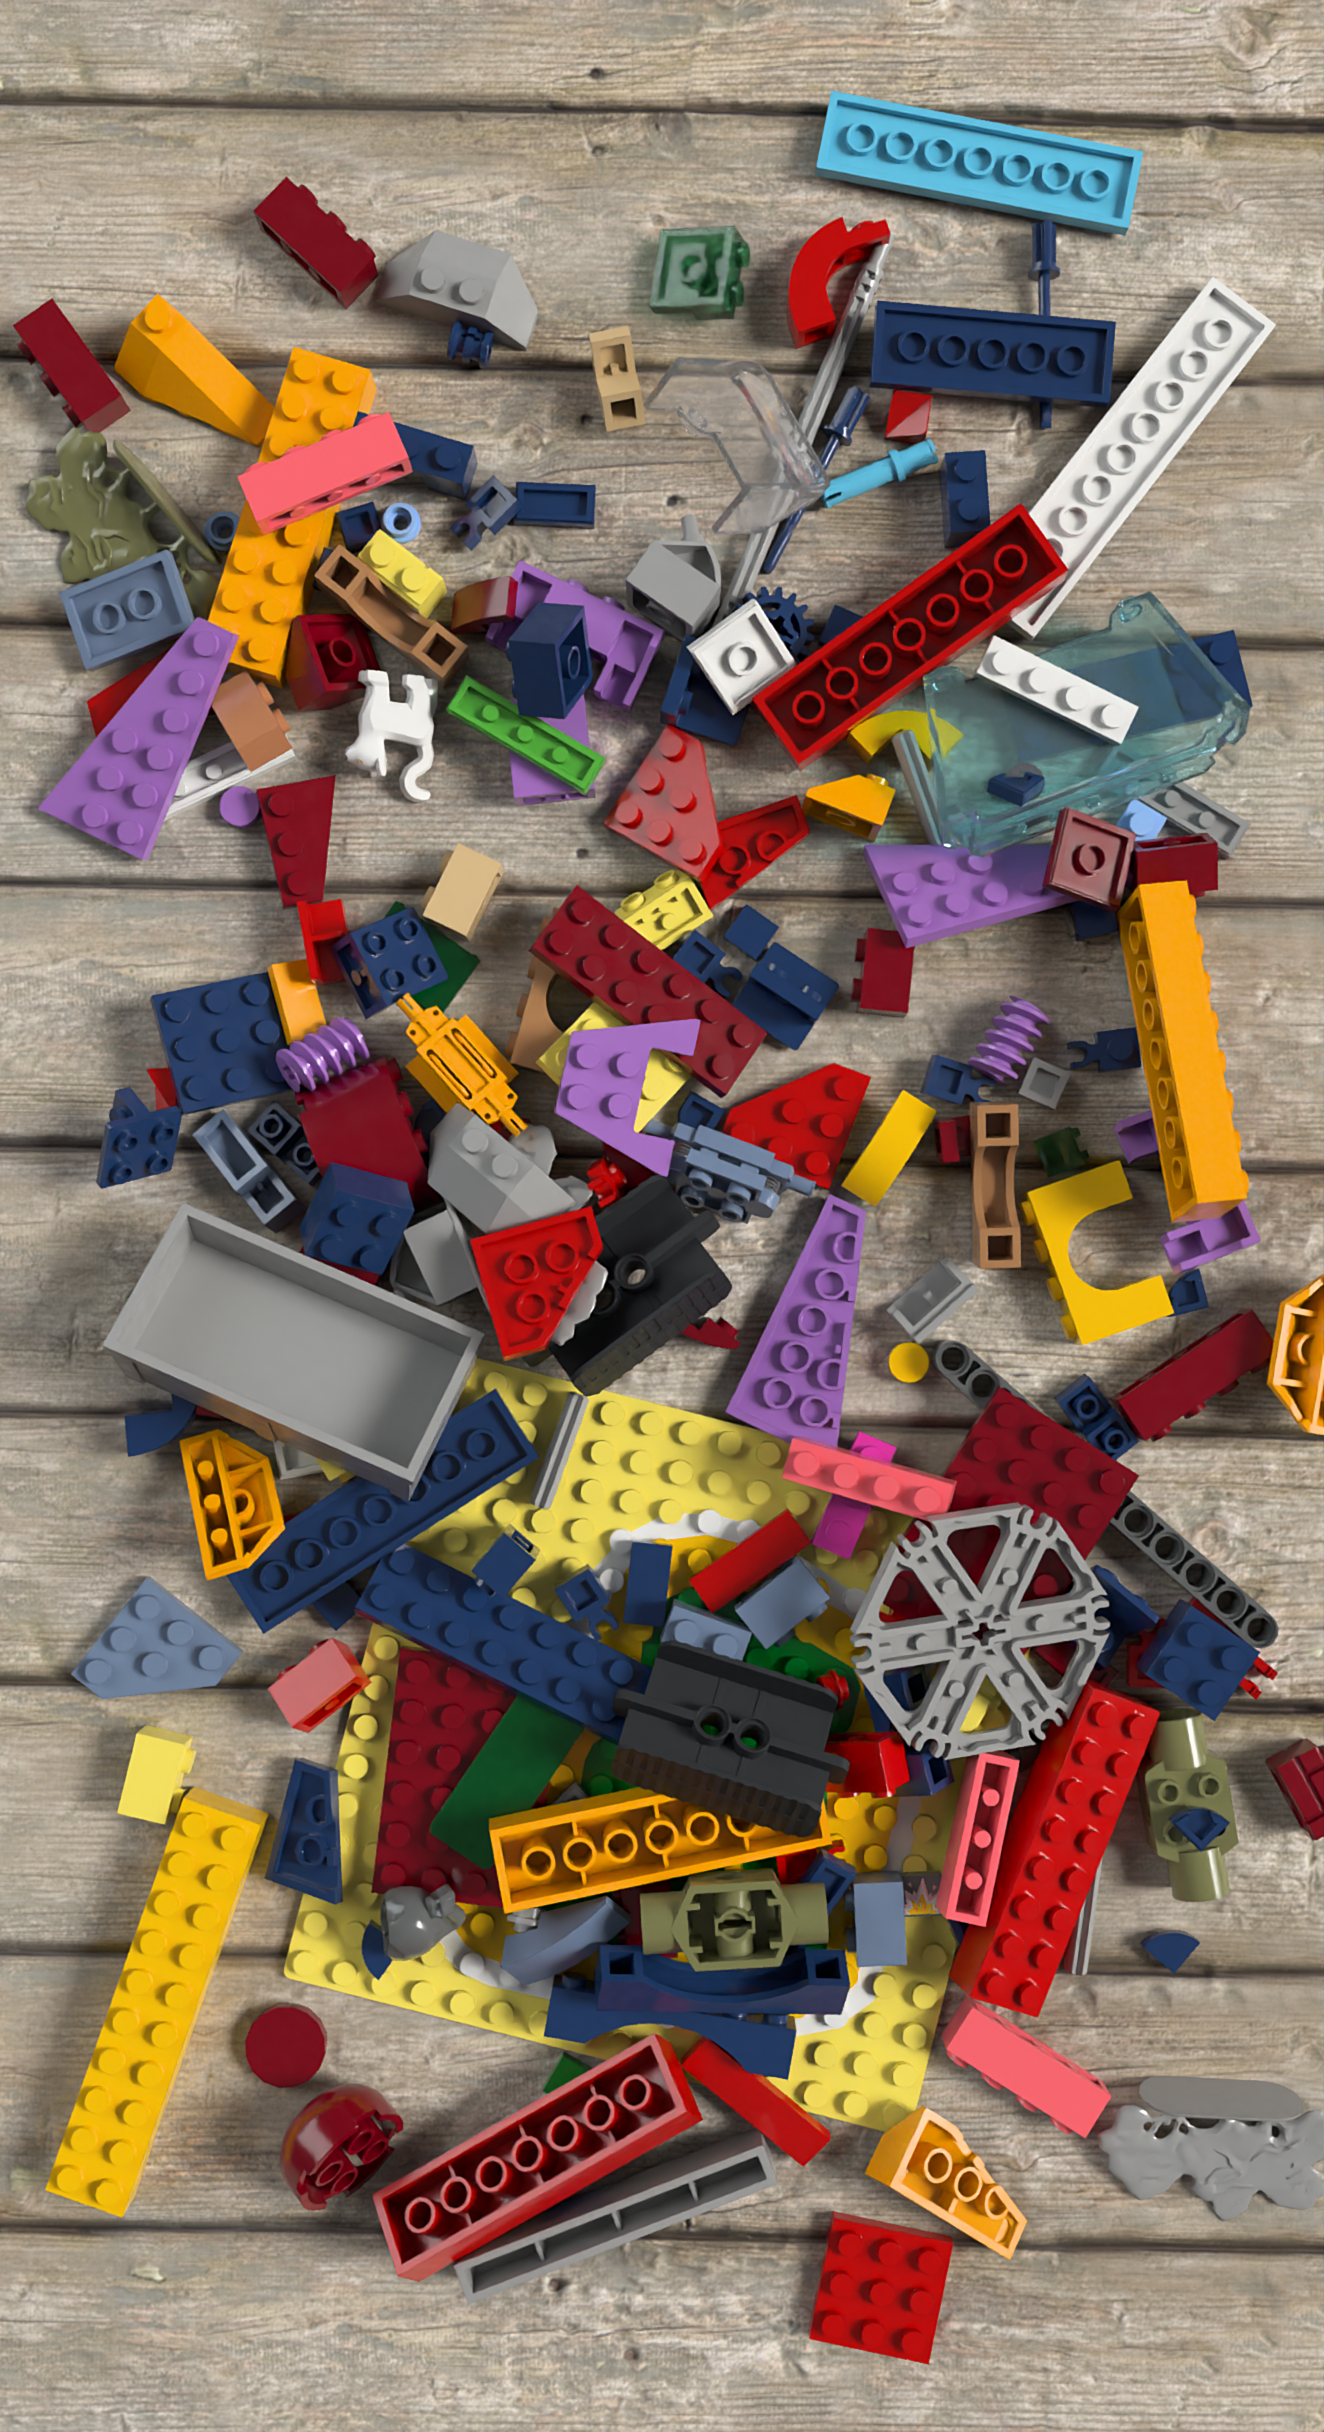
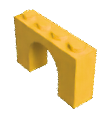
M1120 1160L1021 1194L1024 1202L1019 1203L1020 1211L1026 1225H1033L1038 1239L1033 1241L1034 1251L1041 1264L1046 1262L1051 1278L1046 1279L1047 1287L1053 1301H1060L1065 1315L1060 1317V1323L1068 1340L1073 1339L1076 1345L1083 1346L1174 1313L1161 1275H1150L1113 1289L1100 1290L1083 1282L1070 1264L1068 1244L1075 1226L1085 1216L1095 1211L1133 1198Z

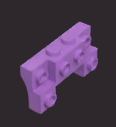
M519 560L511 576L518 582L514 621L491 623L485 636L487 644L506 653L509 637L514 634L538 602L582 605L585 608L590 658L605 665L593 689L594 696L630 713L647 679V672L665 638V630L624 611V605L613 598L604 596L601 600L589 594V589L578 581L568 579L567 582H564Z
M1151 1110L1123 1119L1113 1127L1128 1164L1156 1154L1160 1160ZM1244 1201L1220 1218L1186 1221L1187 1226L1167 1232L1159 1238L1174 1275L1252 1247L1261 1241Z

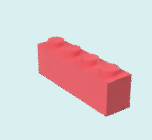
M387 412L383 415H368L361 419L357 426L345 431L333 430L322 436L319 442L310 446L293 447L287 450L282 458L270 463H255L248 467L244 474L237 476L256 522L263 535H266L412 473L413 470L391 415Z
M802 1436L792 1438L782 1478L925 1521H929L925 1516L949 1512L957 1481Z
M994 1751L966 1756L935 1907L946 1919L986 1927L1020 1762L1008 1752Z
M967 1995L941 2034L947 2050L946 2055L952 2061L963 2068H967L970 2064L982 2072L980 2076L984 2081L998 2090H1002L1003 2086L1016 2094L1015 2099L1032 2112H1036L1037 2109L1042 2110L1051 2116L1049 2118L1051 2123L1066 2134L1070 2135L1074 2131L1086 2138L1111 2098L1102 2080Z

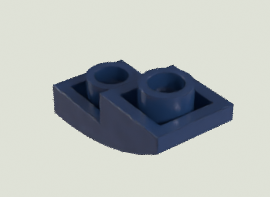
M273 1100L247 1131L271 1153L288 1165L307 1184L314 1187L322 1176L310 1149L302 1123Z
M1085 1373L1053 1398L1083 1438L1114 1460H1117L1139 1442L1118 1411L1111 1407L1092 1379Z

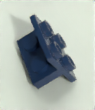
M774 942L762 960L757 962L749 974L748 981L732 1005L768 1032L769 1035L793 1051H796L839 989V984L780 944Z
M130 1087L115 1090L113 1107L109 1112L110 1122L105 1125L96 1183L101 1189L170 1171L173 1165L182 1119V1111L178 1106L150 1112Z

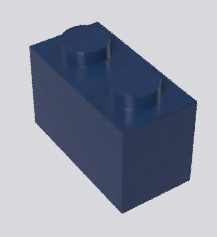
M985 450L948 452L944 454L939 469L944 549L961 547L991 525Z
M509 1524L471 1570L477 1576L474 1582L488 1595L493 1596L497 1593L504 1598L536 1561L540 1549Z

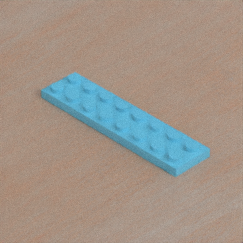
M831 91L815 175L1125 236L1129 228L1143 151Z

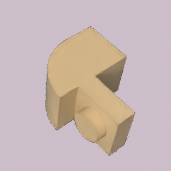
M623 326L589 333L594 377L606 431L646 424L629 327Z

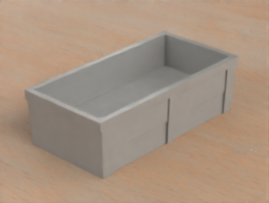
M182 1203L102 1346L111 1354L127 1378L143 1385L149 1383L256 1431L257 1435L275 1443L277 1440L387 1488L390 1494L409 1501L475 1367L478 1350L484 1340L485 1333Z

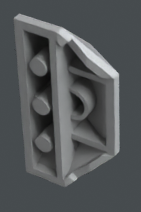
M436 230L387 263L375 300L376 304L448 327H453L454 322L460 320L462 328L477 327L479 328V333L486 334L487 331L494 332V341L527 351L538 317L537 307L512 254Z
M458 1102L430 1133L428 1184L487 1235L568 1213L576 1203L574 1199L532 1161L477 1115Z

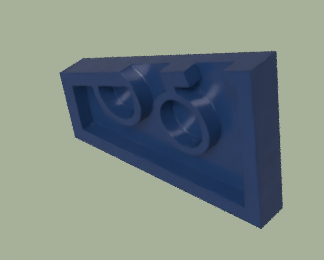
M305 1758L295 1759L265 1879L335 1905L343 1902L338 1771Z

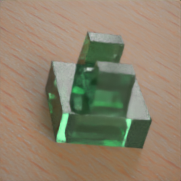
M1067 1127L1034 1140L1048 1178L1084 1165V1161L1090 1157L1087 1150L1081 1152L1075 1140L1076 1137L1081 1135L1078 1127Z

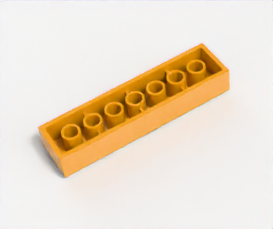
M293 347L258 462L270 463L282 458L283 454L293 447H307L319 442L322 436L333 430L345 431L352 428L358 411L369 414L377 390L371 370ZM246 498L208 619L209 622L239 635L226 667V672L238 675L247 670L252 680L263 681V683L284 689L293 619L298 615H307L314 593L312 586L315 578L314 575L317 572L324 547L328 548L337 519L335 513L339 512L341 503L263 535Z
M1187 880L1140 884L1116 914L1172 1223L1220 1218L1247 1199L1246 1194L1249 1190L1248 1175L1245 1170L1241 1169L1239 1158L1241 1137L1238 1130L1234 1129L1232 1122L1233 1096L1231 1091L1226 1089L1225 1085L1226 1058L1224 1052L1218 1048L1216 1037L1219 1027L1216 1012L1211 1010L1209 1000L1211 979L1208 972L1204 971L1201 958L1204 950L1203 938L1200 933H1197L1194 921L1196 901L1194 896L1189 894Z
M640 1787L489 1818V1831L504 1913L830 1845L832 1841L824 1798L817 1826L810 1836L805 1837L783 1834L784 1832L774 1831L765 1826L761 1827L740 1818L736 1819L730 1815H724L714 1810L711 1811L705 1809V1807L695 1806L692 1803L683 1802L677 1798H670L664 1794H658L652 1790H645Z

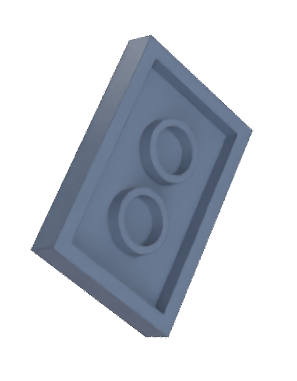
M163 550L59 592L85 669L92 672L179 638L195 621L173 554L168 550Z

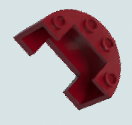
M387 1054L344 1070L339 1076L336 1074L330 1076L327 1083L315 1082L316 1088L312 1092L306 1087L300 1088L299 1093L295 1092L297 1105L303 1104L305 1112L299 1114L322 1178L330 1162L407 1182L415 1210L413 1215L445 1202L444 1197L428 1184L429 1164L426 1163L423 1153L428 1152L429 1148L421 1129L413 1130L408 1115L413 1114L414 1111L405 1090L401 1092L398 1081L404 1078L395 1057L388 1059Z

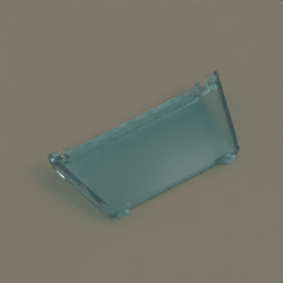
M1150 591L1136 597L1129 596L1122 599L1110 615L1109 627L1035 654V656L1139 707L1122 744L1119 746H1115L982 679L974 677L965 681V676L958 667H938L931 673L923 676L924 708L941 842L944 848L956 850L959 846L968 848L972 855L979 857L990 855L1055 830L1059 810L1065 807L1093 816L1206 773L1216 763L1213 756L1227 742L1235 745L1246 734L1250 706L1247 701L1236 692ZM1025 772L1045 777L1043 789L1022 807L987 792L989 779L1001 773H1006L1005 778L1024 777Z

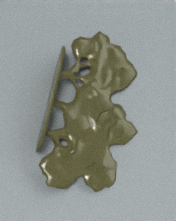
M73 427L56 445L60 475L58 477L45 475L38 479H32L28 488L29 496L26 498L27 512L45 530L55 529L69 533L70 541L66 545L65 550L60 554L64 583H81L84 579L92 580L154 555L161 549H168L173 555L175 553L179 555L175 561L178 565L181 564L179 574L182 583L186 572L191 576L190 582L187 584L183 583L194 618L200 617L208 621L207 607L216 596L218 582L212 574L204 570L195 571L190 569L188 547L192 546L210 563L221 565L222 560L216 550L209 544L204 535L152 472L129 448L114 439L113 449L127 468L125 470L111 469L107 461V442L103 434L92 431L82 433L78 428ZM133 476L154 500L148 508L141 507L140 504L128 500L125 495L130 479ZM108 477H112L116 481L108 488L103 486V481ZM160 510L165 513L181 533L174 544L159 543L150 534L148 529L149 521Z

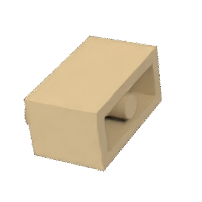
M457 843L453 852L448 850L445 853L438 872L442 873V876L436 888L430 886L422 900L421 908L425 909L423 917L427 922L470 942L504 873V869L501 863Z

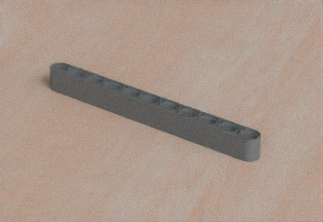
M944 1340L934 1346L931 1352L932 1366L981 1411L998 1386L1038 1410L963 1343L954 1340ZM955 1347L960 1352L961 1361L956 1368L949 1370L942 1365L941 1356L947 1348ZM986 1374L990 1378L991 1388L985 1395L976 1396L972 1390V1381L976 1376ZM1129 1491L1109 1524L1243 1641L1254 1648L1261 1649L1272 1645L1278 1637L1279 1628L1276 1620L1135 1494ZM1133 1509H1138L1142 1516L1139 1526L1134 1529H1127L1124 1522L1126 1514ZM1169 1536L1172 1542L1169 1553L1158 1556L1155 1551L1157 1541L1161 1537ZM1199 1563L1202 1568L1201 1577L1196 1582L1188 1583L1186 1579L1188 1567ZM1230 1590L1232 1594L1231 1604L1226 1609H1218L1216 1604L1217 1597L1223 1591ZM1260 1617L1263 1623L1261 1631L1255 1636H1249L1247 1632L1249 1622L1254 1618Z

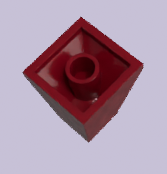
M351 614L296 616L293 619L285 676L298 712L330 710L365 697L366 685L358 681L359 672L361 670L381 671L365 625Z

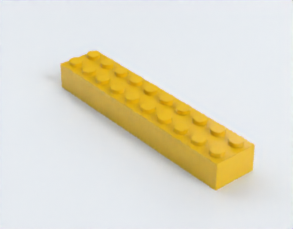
M193 1787L183 1798L47 2182L46 2191L122 2218L126 2213L140 2183L269 1816L268 1812L197 1787Z

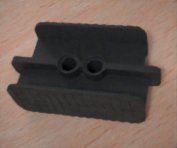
M661 1175L649 1177L648 1180L640 1183L638 1187L634 1190L632 1189L626 1196L621 1197L614 1205L609 1206L606 1211L595 1217L603 1244V1250L596 1261L606 1268L608 1272L602 1290L596 1295L595 1306L599 1297L604 1294H612L609 1305L603 1309H596L594 1307L590 1318L575 1324L573 1337L566 1340L564 1345L559 1346L550 1340L545 1350L521 1356L530 1367H535L551 1355H554L571 1379L574 1387L586 1397L597 1395L606 1387L608 1388L614 1381L620 1379L626 1372L632 1370L634 1366L638 1363L640 1364L646 1357L652 1355L658 1348L664 1346L666 1342L672 1340L678 1333L684 1331L686 1327L696 1322L698 1318L704 1316L710 1309L716 1307L718 1303L727 1298L732 1290V1284L725 1273L701 1244L719 1229L720 1224L710 1210L704 1211L694 1218L667 1180ZM645 1270V1275L640 1282L628 1284L629 1276L634 1271Z
M676 1640L664 1641L659 1645L645 1694L627 1689H618L612 1711L615 1714L626 1718L611 1766V1772L615 1778L645 1790H652L655 1793H661L670 1798L674 1797L680 1801L692 1803L695 1806H702L705 1809L718 1811V1813L727 1814L736 1819L740 1818L761 1827L765 1826L774 1831L784 1832L783 1834L805 1837L813 1833L821 1816V1806L827 1782L842 1784L848 1774L850 1762L843 1757L824 1752L833 1714L838 1704V1697L831 1689L824 1688L815 1683H809L806 1680L796 1679L790 1675L786 1676L777 1671H770L767 1668L758 1667L751 1663H745L739 1659H732L726 1655H719L713 1651L703 1650V1648L694 1647L687 1643L677 1642ZM701 1726H713L718 1730L719 1734H706L701 1729ZM751 1738L758 1743L759 1747H747L741 1739Z

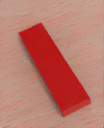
M702 2036L681 2058V2066L801 2166L804 2167L831 2140L830 2131L763 2075L748 2073L730 2053L716 2042Z

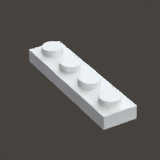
M995 635L990 639L973 675L1115 746L1122 744L1139 708Z

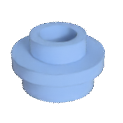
M392 504L382 514V531L399 544L409 543L420 532V516L416 509L409 504ZM400 519L409 522L404 530H397L394 527L395 523Z

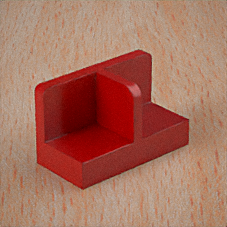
M337 899L309 904L306 900L297 901L311 981L317 986L346 982L329 948L349 934L343 900Z

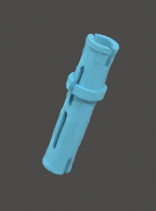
M927 438L925 441L899 452L895 449L890 450L886 454L887 457L828 482L818 484L819 493H823L820 497L825 508L830 509L836 504L893 480L899 483L906 480V475L931 464L938 463L937 454L933 455L936 449L932 440Z

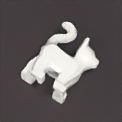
M361 670L358 675V681L366 685V692L358 714L359 736L352 745L346 748V761L356 765L358 769L370 771L371 777H376L377 774L385 776L387 758L384 740L412 745L417 749L418 758L404 767L399 778L400 789L407 799L423 803L429 799L430 792L417 787L415 780L431 768L434 758L432 736L435 726L433 716L438 704V681L436 679H425L424 676L403 675L402 686L407 690V698L405 703L390 701L387 672Z

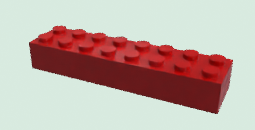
M1020 503L752 698L753 707L800 772L845 740L855 727L884 712L1063 583L1068 568L1025 507Z
M1087 1679L1069 1719L1061 1713L1060 1708L1055 1710L1062 1718L1063 1725L1058 1727L1051 1720L1045 1734L1046 1738L1041 1744L1039 1754L1032 1766L1005 1833L986 1927L974 1924L968 1925L948 1975L970 1998L1037 2018L1161 1713L1136 1696Z
M653 2033L374 2193L372 2197L397 2276L417 2282L422 2281L702 2121L703 2118L671 2042Z

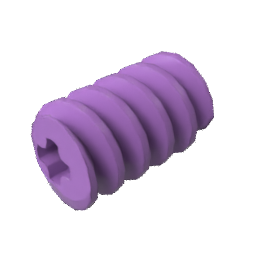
M1011 995L1010 999L1013 1002L1004 1001L1000 1006L1005 1016L996 1015L992 1020L997 1030L988 1029L984 1034L985 1039L990 1044L979 1043L976 1047L977 1053L982 1058L971 1057L968 1061V1064L973 1066V1070L988 1079L997 1081V1084L1006 1086L1003 1082L1004 1078L1014 1080L1018 1078V1075L1011 1068L1012 1064L1025 1066L1027 1063L1019 1054L1020 1050L1034 1051L1035 1048L1028 1042L1027 1038L1029 1036L1042 1037L1043 1034L1036 1028V1023L1049 1024L1051 1022L1039 1008Z
M336 1017L330 1022V1027L328 1025L320 1026L317 1029V1035L308 1033L304 1036L303 1042H292L290 1051L288 1049L278 1050L276 1062L283 1077L294 1092H300L299 1085L301 1084L312 1092L316 1088L313 1080L314 1076L321 1082L327 1083L329 1082V1076L326 1069L330 1068L339 1076L343 1072L340 1061L343 1060L349 1067L353 1068L356 1065L353 1054L356 1052L362 1059L366 1060L369 1058V1052L364 1038L355 1024L348 1018Z

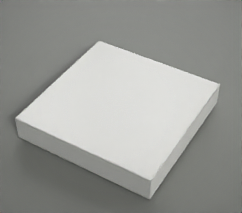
M754 598L687 646V649L732 715L752 702V698L797 666L795 660Z

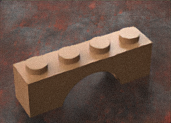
M340 544L315 573L314 577L318 588L427 676L431 679H436L442 688L445 689L468 661V646L438 622L423 617L406 605L378 579L368 566Z
M553 907L551 917H543L539 935L559 908ZM534 955L532 956L527 978L533 979L529 994L522 993L516 1016L522 1018L518 1033L511 1032L506 1055L512 1056L510 1063L513 1067L548 1076L535 1062L563 1034L550 1019L548 1011L549 994L560 975Z
M1011 1101L969 1102L972 1262L980 1269L1021 1268L1020 1225L1017 1218L1014 1196V1163L1019 1146L1018 1104Z

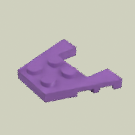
M688 1019L571 1032L554 1113L656 1174L667 1177L675 1141L634 1131L647 1064L652 1048L692 1057L701 1020Z

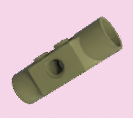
M1196 1708L1159 1710L1161 1713L1148 1743L1149 1752L1142 1757L1136 1772L1146 1841L1157 1856L1167 1859L1173 1898L1185 1902H1204L1219 1899L1230 1893L1224 1854L1239 1843L1226 1761L1213 1750L1207 1749L1202 1712ZM1204 1807L1218 1812L1230 1823L1200 1852L1168 1819L1169 1817L1185 1808Z
M772 1868L694 1873L688 1875L681 1891L640 1893L643 1954L684 1952L695 1972L779 1967L789 1946L829 1942L824 1882L781 1884Z

